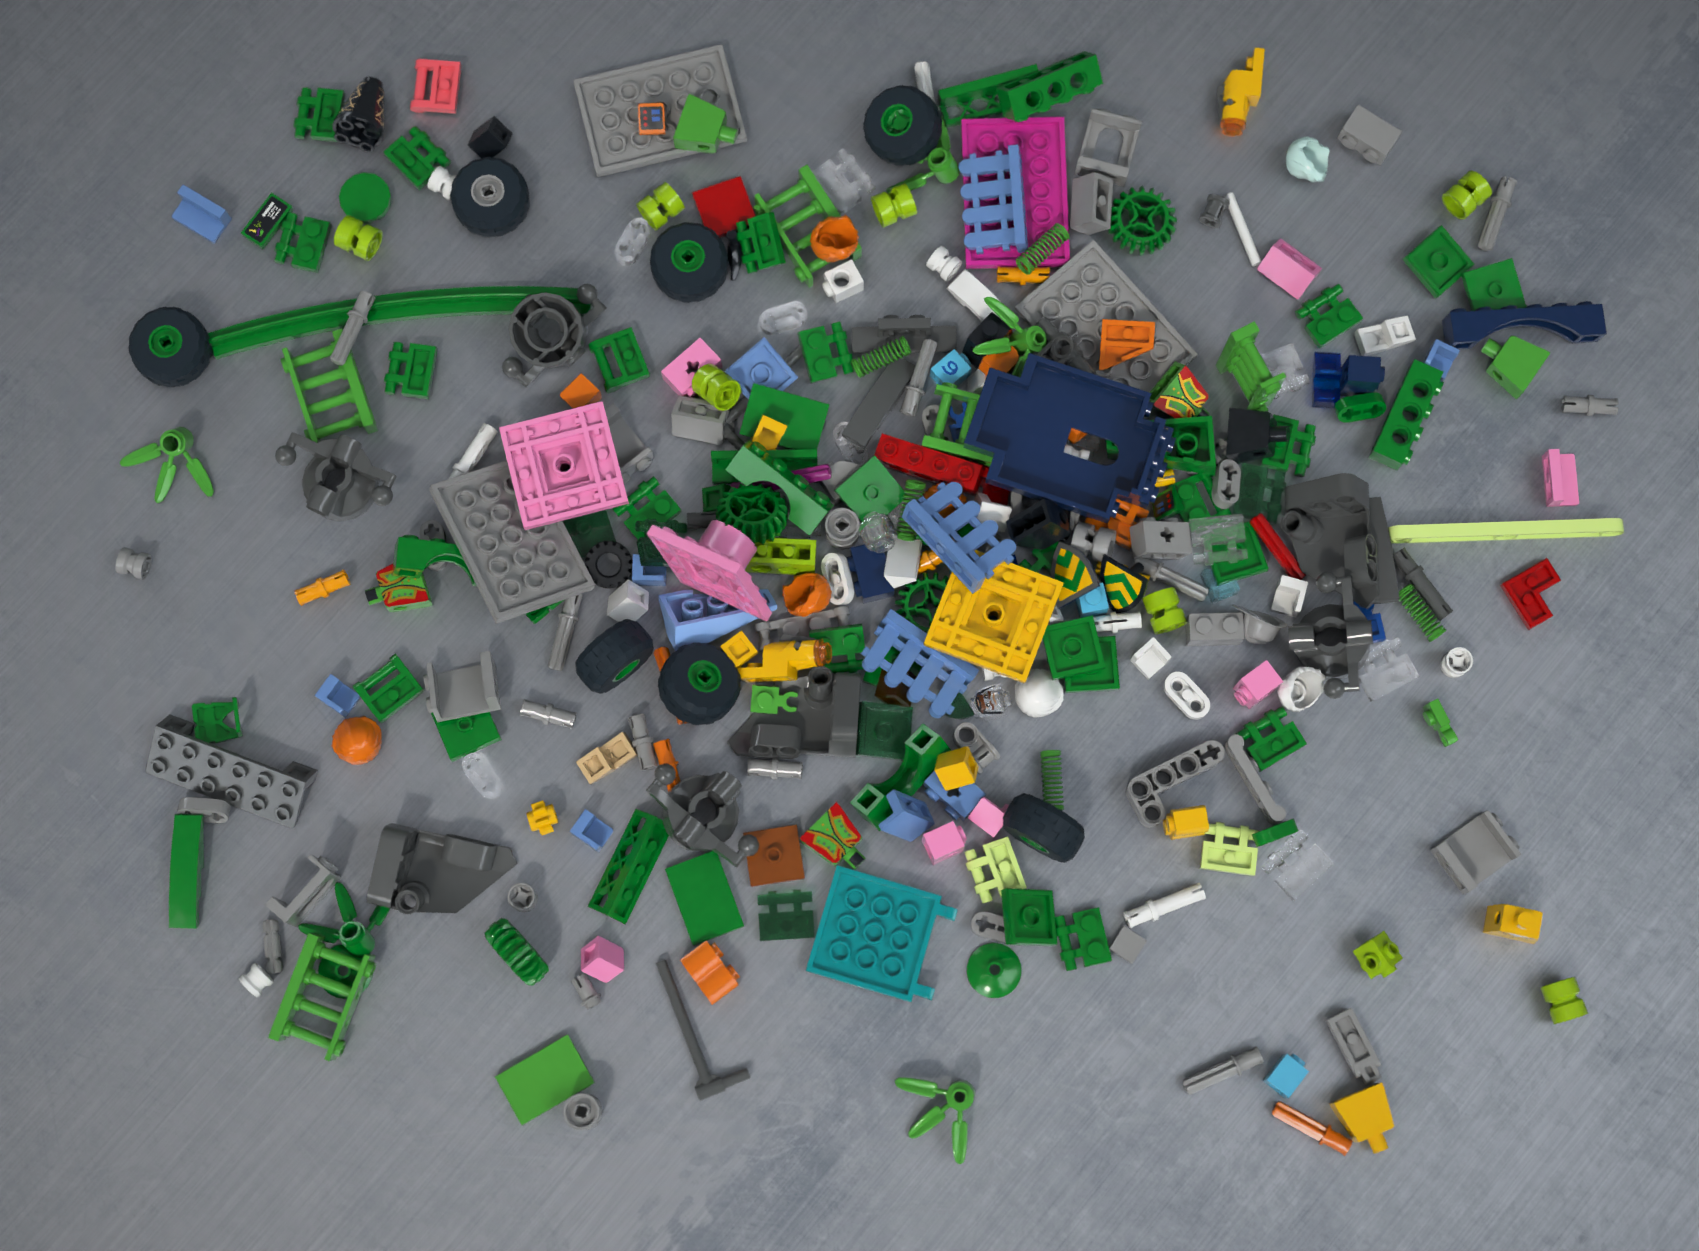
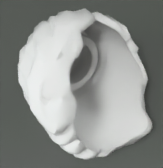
M1304 666L1297 667L1286 674L1282 679L1284 682L1277 690L1283 707L1292 712H1300L1304 708L1312 706L1324 691L1323 680L1326 679V676L1319 669Z
M1031 668L1026 683L1017 681L1015 684V701L1022 712L1028 716L1035 718L1044 717L1059 709L1064 700V687L1059 683V680L1052 681L1050 671Z

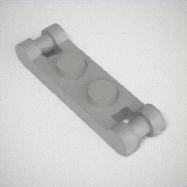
M841 606L832 610L812 613L806 617L796 616L755 624V631L759 633L760 642H758L759 651H763L764 646L767 644L779 642L784 634L809 637V630L831 628L830 620L838 619L839 626L852 625L849 624L848 620L850 615L849 607ZM777 630L779 639H771L769 632Z
M1232 735L1224 744L1226 753L1267 822L1272 825L1278 824L1285 819L1286 810L1282 806L1275 804L1271 797L1273 791L1267 781L1262 782L1257 773L1259 771L1257 763L1252 757L1248 758L1243 750L1244 739L1240 735Z

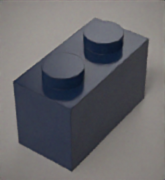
M1349 355L1339 370L1338 396L1348 397L1372 393L1378 390L1380 382H1383L1385 377V367L1381 366V357Z
M882 541L850 548L851 556L846 558L850 572L855 571L857 581L853 582L856 597H861L863 604L894 597V588L884 577L886 556Z

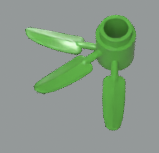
M943 118L942 134L936 146L937 148L932 150L929 156L924 159L928 161L931 171L926 174L919 173L887 188L886 192L888 194L891 188L903 183L908 186L910 191L924 186L926 179L935 175L939 182L945 184L951 183L958 178L960 174L959 164L949 151L951 148L950 139Z
M985 297V303L1011 329L1015 328L1016 331L1013 332L1010 338L1004 337L981 343L973 348V352L977 355L999 354L1011 351V346H1013L1017 350L1018 355H1024L1019 358L1012 374L1021 377L1028 354L1040 352L1046 346V334L1039 326L1021 328L1017 324L1019 318L1012 310L993 297Z
M176 427L162 434L160 446L157 443L149 444L126 455L120 461L121 466L127 467L161 456V450L169 455L168 462H163L154 497L156 503L162 502L168 494L177 469L176 465L172 464L174 456L182 453L188 461L186 467L201 490L208 497H211L214 493L211 480L198 458L192 459L187 452L194 443L193 435L187 428Z
M906 1077L897 1078L895 1085L910 1093L934 1098L936 1093L946 1095L947 1103L941 1108L934 1106L912 1126L908 1136L915 1139L925 1134L945 1118L944 1112L951 1107L957 1110V1121L952 1122V1147L956 1163L962 1164L965 1161L968 1124L966 1121H963V1110L968 1109L975 1099V1089L972 1084L965 1080H958L952 1083L948 1090L937 1088L938 1085L935 1082ZM958 1091L965 1094V1100L962 1102L955 1098V1093Z

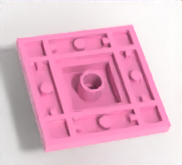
M603 401L499 427L524 530L629 504Z
M718 520L710 522L698 542L688 536L681 538L668 527L661 529L654 525L651 526L647 535L681 583L766 622L768 621L772 612L766 604L767 600L759 593L760 589L752 582V576L745 571L757 551V547L754 546L755 544L750 538L730 525L725 526L724 522Z

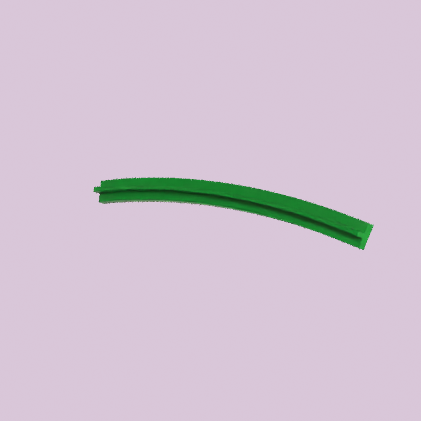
M493 286L411 291L374 296L376 299L368 312V321L363 323L362 326L437 317L512 314L515 307L529 294L534 295L545 292L564 297L574 304L581 316L592 309V305L583 304L578 300V288ZM357 299L292 310L222 328L208 333L210 337L209 344L213 349L215 358L220 359L275 343L344 329L349 318L348 312L353 309Z

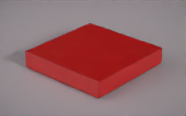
M741 176L692 192L703 225L715 231L719 238L726 236L729 230L738 232L737 222L746 221L747 228H749L747 219L755 217Z

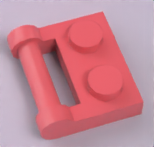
M417 59L415 63L417 76L414 100L411 101L410 110L416 113H424L426 111L456 114L461 63L456 61ZM433 71L430 101L424 100L427 72Z

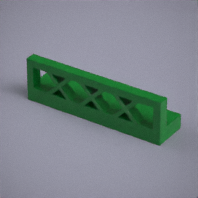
M1037 64L938 90L937 101L946 128L960 125L961 119H982L1001 114L1000 103L995 101L998 95L996 88L1037 71ZM979 99L988 103L985 110L979 112L970 107L973 101ZM957 106L964 111L960 117L949 119L946 108Z
M817 449L767 450V453L774 459L779 458L784 461L788 466L787 469L790 471L818 465ZM739 450L711 451L713 485L739 482V480L725 470Z
M635 809L587 907L626 925L669 837L665 831L662 819ZM641 819H646L642 829L637 832ZM632 844L633 848L630 854L625 856L627 847ZM620 869L618 878L613 881L616 870ZM608 893V899L604 907L599 906L603 896Z

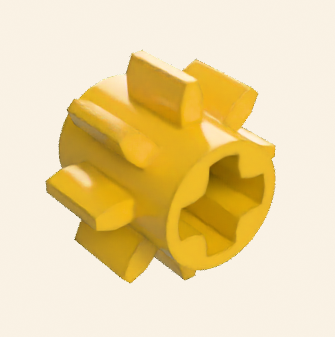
M543 800L531 804L532 811L527 812L526 815L532 832L539 830L541 835L554 832L552 825L559 823L553 804L546 806Z

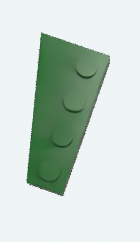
M1212 416L1166 419L1165 426L1174 428L1172 437L1176 438L1172 452H1166L1163 461L1168 463L1166 468L1215 476L1216 458ZM1106 440L1107 458L1117 460L1119 452L1116 445Z

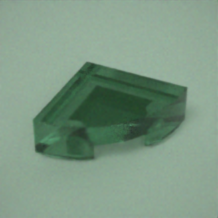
M957 693L951 703L955 707L950 715L945 713L946 716L959 720L975 716L972 708L961 693Z

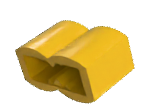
M1205 805L1170 810V813H1167L1166 819H1163L1165 835H1169L1171 840L1205 835V832L1209 831Z

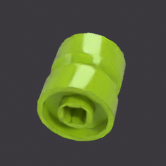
M1471 170L1462 176L1456 185H1452L1442 195V201L1453 216L1464 220L1476 210V206L1483 204L1492 195V189L1482 175Z
M666 182L653 190V196L647 195L636 203L643 218L655 231L668 222L669 216L675 217L685 209L678 194Z
M905 183L891 188L889 194L883 191L871 196L874 212L883 228L897 223L898 217L906 219L917 214L915 201Z
M347 215L337 227L334 245L347 252L353 250L354 255L370 261L380 247L383 232L369 224L363 226L362 221Z
M714 364L703 365L697 370L692 379L693 391L720 411L733 407L740 397V384Z
M1175 587L1156 591L1142 599L1146 612L1152 614L1150 623L1155 635L1173 631L1188 623L1183 609L1177 607L1180 600Z
M1575 976L1540 987L1545 1002L1552 1003L1549 1013L1553 1024L1589 1014L1583 999L1576 996L1580 989Z

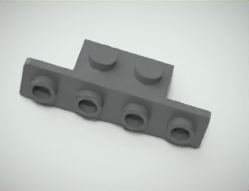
M886 315L883 318H878V327L852 328V352L854 354L870 353V351L875 353L874 349L880 353L878 347H881L883 353H885L883 345H885L888 353H890L887 343H889L893 353H896L891 341L894 342L898 353H900L895 339L898 340L902 351L905 353L899 339L902 336L907 340L911 353H920L925 339L937 342L935 353L951 352L953 349L957 350L956 327L931 326V318H925L924 315H912L909 318Z

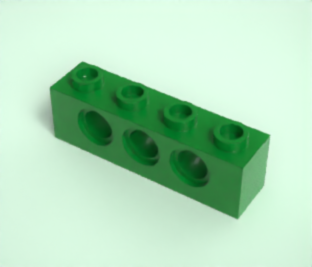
M1083 51L999 86L996 90L1003 117L1014 120V122H1022L1035 112H1046L1054 104L1067 103L1073 100V96L1093 92L1095 90L1094 87L1102 85L1103 81L1097 55ZM1074 74V80L1071 83L1070 80L1072 75ZM1052 84V90L1049 93L1048 89L1049 86ZM1030 93V99L1026 102L1027 95Z
M1416 359L1413 360L1368 458L1396 471L1402 464H1408L1413 454V450H1410L1413 441L1417 442L1424 429L1420 424L1423 418L1428 419L1434 407L1430 403L1433 395L1438 396L1444 382L1440 380L1443 371ZM1413 389H1420L1424 397H1417L1413 393ZM1403 412H1410L1414 420L1409 421L1405 419ZM1392 435H1400L1403 438L1404 443H1396L1393 440Z

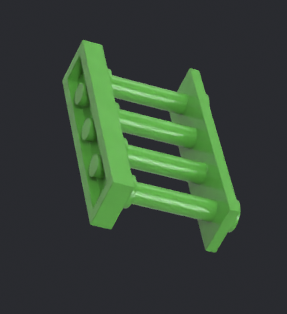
M805 165L798 169L799 180H797L796 185L767 202H764L759 193L754 195L755 206H753V209L758 216L771 212L802 192L810 195L812 201L809 206L780 223L776 220L782 247L796 267L794 272L801 283L805 281L810 288L813 286L812 273L830 262L817 258L805 265L798 252L811 245V233L792 244L784 232L816 213L818 215L822 214L824 218L829 216L841 217V215L809 166ZM859 243L855 252L849 256L853 262L862 257V247Z
M1254 321L1230 334L1216 367L1220 374L1226 371L1233 373L1249 401L1247 410L1268 412L1274 397L1282 388L1281 385L1286 375L1283 372L1273 377L1254 344L1260 331Z
M343 329L332 332L335 341H332L331 345L293 357L287 347L282 349L285 358L281 359V363L285 373H290L308 428L304 430L305 437L316 443L320 442V438L359 426V428L364 427L368 434L378 431L352 350L343 366L338 365V369L303 381L300 380L297 367L331 356ZM341 378L343 380L348 379L350 388L346 389L347 392L310 405L308 404L304 391ZM351 402V404L356 403L358 412L354 413L355 416L316 428L313 414Z
M943 382L942 385L937 384L934 394L940 395L942 398L934 430L929 436L924 435L921 446L990 467L993 457L963 448L980 395L957 389L958 386L952 383ZM952 399L967 402L959 439H956L955 442L947 441L945 436H943Z
M314 932L307 935L268 1038L279 1042L285 1040L286 1037L294 1036L327 1049L324 1060L332 1061L336 1060L337 1056L341 1057L346 1046L344 1037L367 978L370 979L374 974L376 968L374 959L376 955L364 954L361 961L325 947L326 944L323 943L325 936ZM322 957L358 971L353 986L351 987L315 973L316 970L313 967L316 959ZM312 983L348 997L343 1012H338L305 999L306 996L303 993L306 985ZM304 1010L338 1023L333 1038L330 1039L295 1025L293 1019L296 1011Z

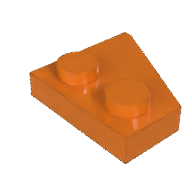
M1102 319L1099 371H1104L1153 350L1155 322Z

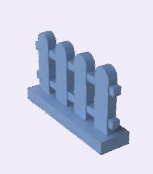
M1019 145L1008 146L1009 154L1003 155L1002 150L996 151V156L977 158L976 153L969 154L970 159L962 160L959 163L961 175L965 177L971 176V183L961 187V196L965 201H973V208L964 210L962 219L966 225H974L975 232L968 233L964 237V244L967 249L976 250L977 254H984L983 249L1003 247V251H1010V246L1016 245L1018 253L1028 250L1022 158ZM1004 172H1010V179H1005ZM997 173L998 180L978 182V175ZM1012 196V203L1007 204L1006 197ZM999 198L1000 205L980 207V200ZM1008 221H1014V228H1008ZM1001 222V229L982 231L981 224Z
M942 482L937 486L939 491L928 499L922 496L917 501L913 499L907 503L902 518L970 592L974 594L981 588L985 578L990 579L994 575L993 569L1004 561L1008 565L1013 562L1014 557L1012 555L1016 550V544L1010 539L999 542L994 537L998 531V525L995 521L986 520L981 523L976 518L980 512V505L977 502L968 501L963 504L959 500L963 488L958 482H950L947 485ZM952 504L956 510L946 518H943L939 512ZM969 523L974 530L961 538L957 531ZM987 542L992 549L979 557L974 551Z
M890 609L874 632L878 637L870 649L865 647L861 652L865 656L862 661L863 669L867 672H874L878 667L885 670L887 673L884 681L891 688L897 687L901 682L909 687L906 693L908 700L912 703H918L924 697L930 701L929 713L932 717L941 718L945 713L950 715L955 709L951 703L957 693L963 694L966 691L967 685L975 678L979 669L969 662L924 646L927 633ZM891 646L900 651L893 664L884 659ZM913 662L922 666L915 680L906 674ZM936 677L944 682L937 695L929 690Z

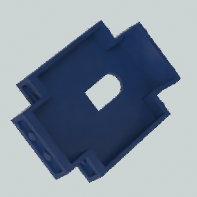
M1029 353L1021 377L989 368L963 448L993 457L985 483L1038 501L1045 498L1062 509L1108 523L1110 517H1116L1120 505L1119 502H1116V499L1143 508H1147L1149 502H1155L1159 491L1155 484L1158 477L1163 478L1168 463L1163 460L1166 452H1172L1176 438L1172 437L1174 428L1165 426L1166 419L1156 416L1153 422L1143 418H1149L1154 404L1149 401L1151 393ZM1071 428L1114 443L1119 452L1117 460L1113 464L1105 466L1064 453Z

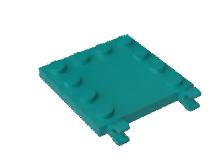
M837 865L806 972L907 1002H912L913 995L932 1000L935 989L917 984L936 915L955 921L958 909L940 904L942 898L940 895Z

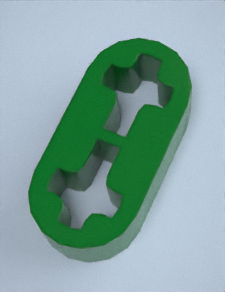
M1377 392L1344 397L1338 400L1334 406L1338 419L1344 423L1379 417L1387 408L1383 396Z
M1293 818L1251 835L1256 847L1296 833L1299 830Z

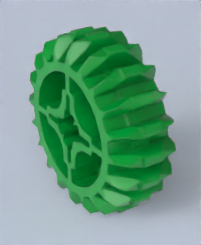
M1143 185L1139 188V192H1136L1133 187L1129 189V195L1124 191L1121 192L1120 199L1115 198L1112 203L1114 207L1111 208V226L1108 229V233L1115 234L1112 239L1113 243L1121 241V250L1125 249L1126 246L1130 247V255L1134 253L1135 249L1139 250L1140 256L1144 255L1145 249L1151 255L1154 254L1155 247L1161 251L1164 243L1168 244L1171 241L1170 235H1174L1176 230L1174 225L1177 223V218L1173 217L1176 210L1175 208H1168L1171 204L1170 199L1163 201V192H1160L1157 196L1154 195L1153 187L1150 188L1149 192H1145ZM1125 210L1129 212L1128 216L1131 219L1126 227H1124L1121 220V214ZM1157 215L1160 216L1162 221V228L1159 232H1156L1153 223ZM1141 218V220L1144 219L1147 221L1143 224V221L1139 223L1137 222V219ZM1134 234H1141V235H1143L1144 237H1138V236H1135Z
M740 483L738 489L731 487L730 491L723 492V496L718 500L716 519L724 522L725 526L730 525L750 538L754 544L759 542L764 545L766 540L773 542L775 536H781L782 531L787 525L788 510L785 499L781 498L780 492H773L772 487L765 489L762 483L759 486H753L752 483L749 486H744Z
M927 572L923 573V581H920L917 576V581L913 582L915 585L913 586L911 583L904 585L907 591L899 590L898 595L902 599L895 601V606L902 608L895 612L925 633H928L929 628L918 624L911 615L924 617L928 621L929 626H931L933 621L929 609H924L923 607L927 608L928 599L930 598L932 606L938 608L941 599L934 596L932 589L944 593L949 579L945 575L942 581H939L937 572L933 574V579H929ZM924 590V600L921 603L915 604L914 607H909L912 597Z
M500 918L497 922L492 923L489 929L484 932L488 943L525 984L533 986L536 982L541 981L549 971L548 965L507 919Z

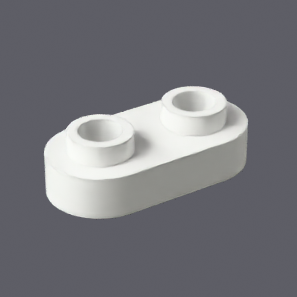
M828 553L821 562V571L831 587L830 602L835 605H847L852 601L855 593L847 558L840 553Z
M1173 672L1165 679L1163 687L1166 695L1188 718L1198 720L1208 713L1210 709L1209 698L1185 673ZM1175 682L1179 683L1182 687L1181 690L1175 691L1172 684ZM1197 702L1200 705V710L1194 711L1191 708V703Z

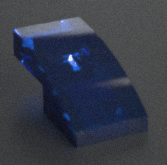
M1314 352L1312 407L1334 408L1335 403L1340 400L1341 353Z

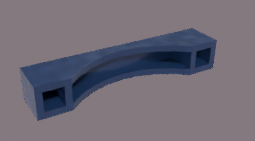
M1591 301L1580 302L1572 306H1567V303H1556L1551 307L1533 304L1526 308H1517V306L1510 305L1498 310H1492L1491 307H1481L1475 311L1457 308L1451 310L1442 320L1445 343L1459 350L1472 349L1488 335L1505 328L1518 326L1548 330L1563 337L1570 343L1598 342L1607 334L1603 305L1592 304Z

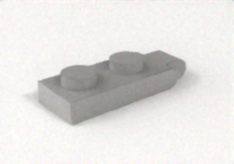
M1349 1008L1325 1020L1356 1078L1361 1076L1366 1086L1381 1079L1382 1077L1377 1067L1381 1066V1063L1353 1009Z

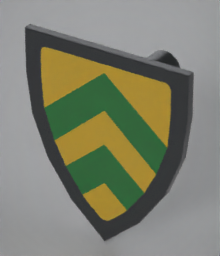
M1104 554L1101 563L1100 579L1101 583L1103 582L1107 602L1116 614L1127 612L1137 606L1147 590L1149 580L1140 575L1144 571V566L1137 562L1131 568H1128Z

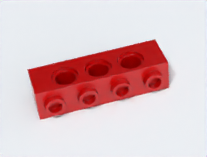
M883 433L874 454L885 468L935 484L940 482L945 484L958 482L963 488V493L975 497L984 475L982 465Z

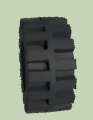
M607 540L599 542L586 555L585 566L594 583L599 587H618L627 581L632 572L633 561L630 552L625 546L616 541ZM612 553L618 557L620 569L616 574L607 576L599 571L597 562L601 555Z

